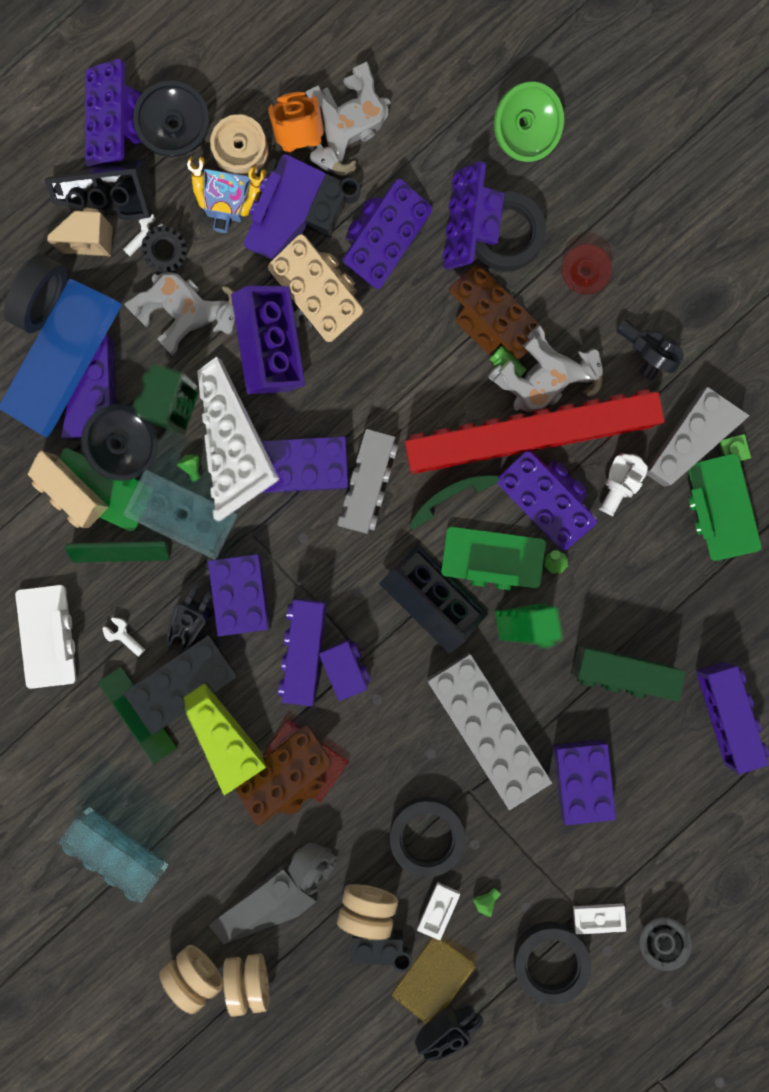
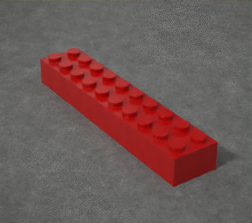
M650 389L641 390L629 396L630 398H625V394L609 397V400H605L604 403H600V399L584 402L578 408H575L574 404L559 407L556 412L550 413L549 409L535 411L531 417L526 418L524 414L510 416L506 422L492 419L484 421V424L480 427H475L474 423L459 426L458 431L450 432L449 428L436 430L433 436L425 437L424 433L409 436V440L405 441L410 475L525 453L527 450L536 451L654 428L664 423L659 393H650Z

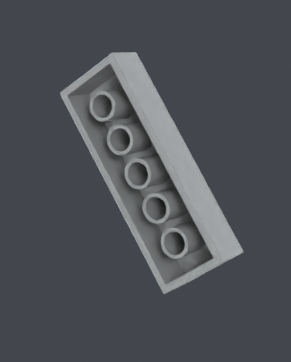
M469 652L427 678L429 685L509 810L552 784Z

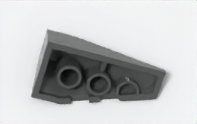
M287 862L283 863L209 923V927L223 944L294 919L317 902L312 894L309 895L304 890L298 889L288 872L289 865Z

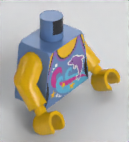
M190 157L188 168L193 172L191 174L193 192L198 204L204 209L207 216L215 218L214 231L228 233L229 222H242L243 217L249 215L254 200L259 201L261 191H259L260 182L267 176V172L263 169L261 177H257L255 175L256 166H254L249 171V176L205 169L203 173L201 169L205 163L204 159L200 157V166L196 167L192 163V157Z

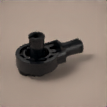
M627 319L616 330L617 334H620L633 344V351H639L641 356L647 361L640 373L650 380L655 378L659 370L674 373L683 361L684 353L677 342L671 337L664 336L661 333H651L649 330L642 332L628 322Z

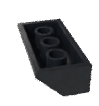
M417 544L379 584L451 654L469 638L488 615V612L453 577L444 576L441 572L442 567Z

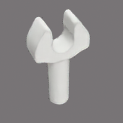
M151 215L150 218L139 220L141 232L123 248L129 256L142 245L143 238L150 231L149 226L156 220L154 215Z
M111 618L119 629L117 633H114L110 628L103 627L105 638L109 642L121 640L131 651L140 657L145 652V649L127 633L128 622L122 618Z

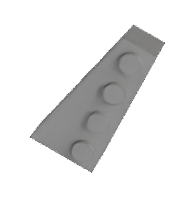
M707 387L701 390L648 466L646 475L664 487L672 485L748 418L749 415Z
M366 429L356 462L357 466L352 474L351 488L343 504V516L339 518L338 526L369 534V530H375L378 516H375L374 512L376 506L381 507L385 495V492L381 491L383 482L388 483L392 468L388 467L389 459H395L399 445L394 443L395 437Z

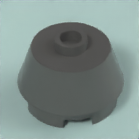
M309 842L294 853L288 872L298 889L304 890L311 895L318 890L315 886L316 884H319L323 879H328L336 866L334 860L337 857L331 853L330 848Z
M662 917L650 921L643 928L640 935V949L643 957L651 966L663 971H672L683 966L690 956L692 946L689 933L678 921Z

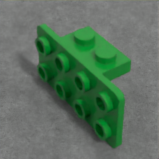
M65 448L60 455V459L109 506L100 518L130 532L135 531L153 495L154 489L136 479L127 481L107 479L90 467L84 455Z
M730 454L694 464L688 470L693 490H691L692 495L688 497L692 511L697 510L699 518L695 520L698 535L703 534V538L706 539L711 559L718 561L760 551L761 542L739 456L737 454Z
M449 527L446 532L441 572L444 576L471 580V585L486 587V582L496 583L497 589L511 590V585L538 588L541 583L546 542L539 538Z

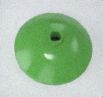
M523 82L515 85L504 94L495 112L494 131L500 147L508 156L524 162L540 160L552 152L561 138L564 127V112L560 99L551 88L539 82ZM521 117L524 119L522 126L519 124Z

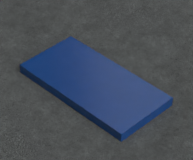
M69 279L2 399L0 410L49 438L122 304L75 280Z

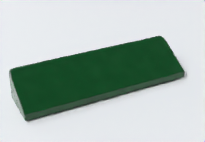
M168 541L66 543L65 550L73 563L170 560V543Z
M122 666L98 682V685L153 764H156L178 748L165 728L151 735L123 694L135 685Z

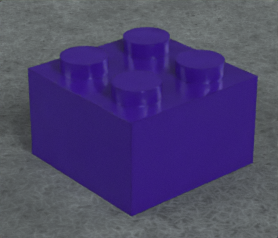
M349 638L325 648L319 653L339 701L368 689V682H370L371 677L366 665L361 666L358 660L361 658V653L356 642L351 643Z

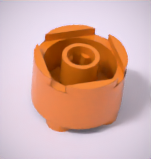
M292 92L277 98L278 103L274 107L272 104L270 105L269 116L275 140L282 146L284 151L291 152L296 148L317 146L321 143L324 126L319 102L314 95H312V98L306 97L305 92Z

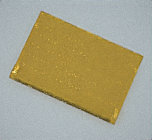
M432 938L391 996L427 1024L444 1008H447L476 968V965L472 961L467 960L446 942Z

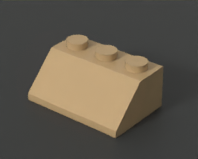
M40 451L37 454L28 473V476L33 480L31 484L39 492L43 493L45 491L51 497L50 503L60 511L63 509L69 515L67 519L77 528H89L109 506L57 455Z

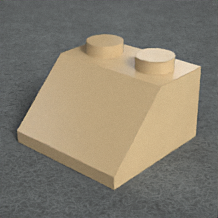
M85 208L83 212L75 211L48 235V241L62 254L111 256L113 226L98 210Z

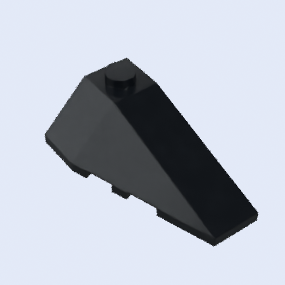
M146 159L123 161L45 179L53 204L79 210L92 208L98 210L102 215L111 214L119 216V219L123 220L151 217L153 181Z

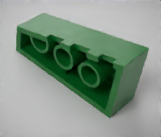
M541 603L495 611L500 641L532 643L540 645V647H549L556 645V640H562L557 607Z

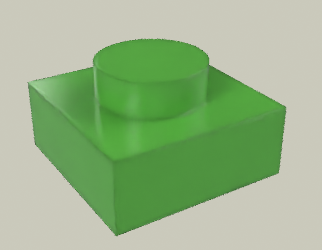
M745 434L724 439L718 443L722 456L737 454L740 461L751 458Z

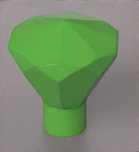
M199 454L185 455L177 462V466L189 474L192 482L201 479L198 472Z
M554 550L544 558L545 568L552 574L562 573L568 567V558L564 553Z
M493 888L488 894L475 897L473 902L478 912L491 917L495 901L501 894Z

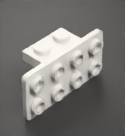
M57 585L18 590L16 592V604L26 686L32 689L74 683L77 679L74 661L75 644L71 636L72 618L68 610L65 586Z

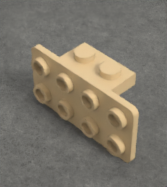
M298 235L269 263L268 269L281 286H289L292 300L325 341L332 342L364 313V308L353 296L358 292L353 286L355 282L347 273L343 274L338 268L339 262L330 253L318 252L305 235Z

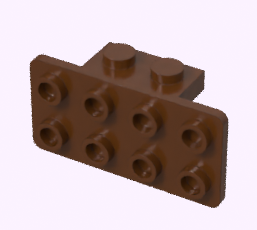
M474 265L449 288V292L465 307L455 322L489 356L502 343L516 358L520 359L528 352L523 347L530 340L527 335L537 325L543 329L546 335L545 329L480 265Z
M304 726L264 760L266 768L236 787L235 790L256 825H262L276 812L289 815L297 812L306 800L318 795L320 789L326 784L321 775L331 767L332 760L313 730L308 726Z

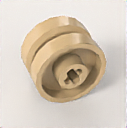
M240 114L230 115L220 120L214 127L210 137L211 150L220 170L226 173L249 176V171L256 166L255 175L259 176L261 171L266 168L269 160V147L261 126L253 118Z
M361 884L345 886L342 898L345 906L340 908L337 925L342 930L359 937L376 940L389 938L393 926V920L390 917L396 913L398 898L388 891L373 886Z
M187 945L178 953L177 960H170L161 968L159 975L165 991L175 1004L185 1012L195 1014L206 1004L207 998H213L223 989L224 984L218 969L211 959L198 947Z
M261 953L248 955L245 965L240 957L225 959L223 982L226 1005L230 1016L245 1015L248 1007H250L253 1013L268 1011L269 982L263 955Z

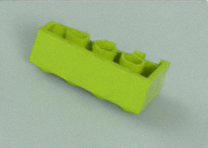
M205 683L184 697L186 713L224 796L266 768L262 752Z

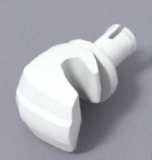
M620 453L615 458L609 471V479L605 483L610 491L599 510L614 516L623 497L632 498L633 494H636L641 488V482L648 472V466L641 457L635 454Z

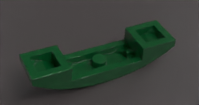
M478 476L446 487L430 498L417 512L410 524L411 530L434 518L430 508L471 485L477 494L499 482L500 479L498 476Z

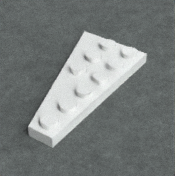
M215 357L199 369L197 373L200 399L204 403L205 413L202 414V418L207 430L205 444L208 471L212 475L213 487L210 488L211 497L215 501L213 516L215 520L221 521L277 482L279 478L222 360Z

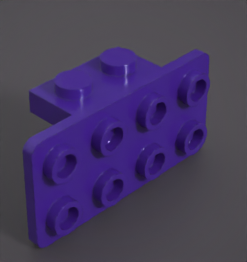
M120 59L90 67L85 73V165L90 168L123 160L124 140L134 144L141 143L134 127L133 113L136 102L142 93L125 85V64Z
M282 155L275 172H271L269 178L264 177L259 191H262L259 201L254 200L250 208L249 214L252 215V224L244 240V246L257 254L273 260L298 235H303L307 226L305 219L326 174L291 156Z
M478 161L459 169L452 178L453 191L452 199L449 203L450 215L449 223L446 227V247L443 252V267L450 270L471 264L475 257L476 241L490 245L498 243L504 193L483 187L485 162Z
M396 179L383 198L372 197L364 203L362 207L363 212L358 219L350 224L348 228L349 233L345 237L352 245L343 257L344 264L376 289H380L432 212V207L401 179Z
M527 450L498 477L500 481L497 484L561 550L565 551L598 522L596 516L582 503L588 495L585 487L579 481L574 480L568 474L567 468L563 464L557 463L555 459L545 465L533 451Z

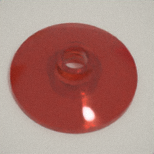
M591 244L579 245L573 248L566 255L562 264V276L566 285L574 292L583 295L594 294L602 290L608 284L612 275V264L607 253L600 247ZM587 268L590 274L587 276L583 275L581 269Z

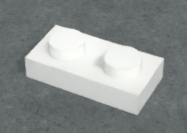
M437 882L417 926V931L441 940L459 899L460 892Z
M623 903L573 906L574 931L576 934L626 932L625 906Z

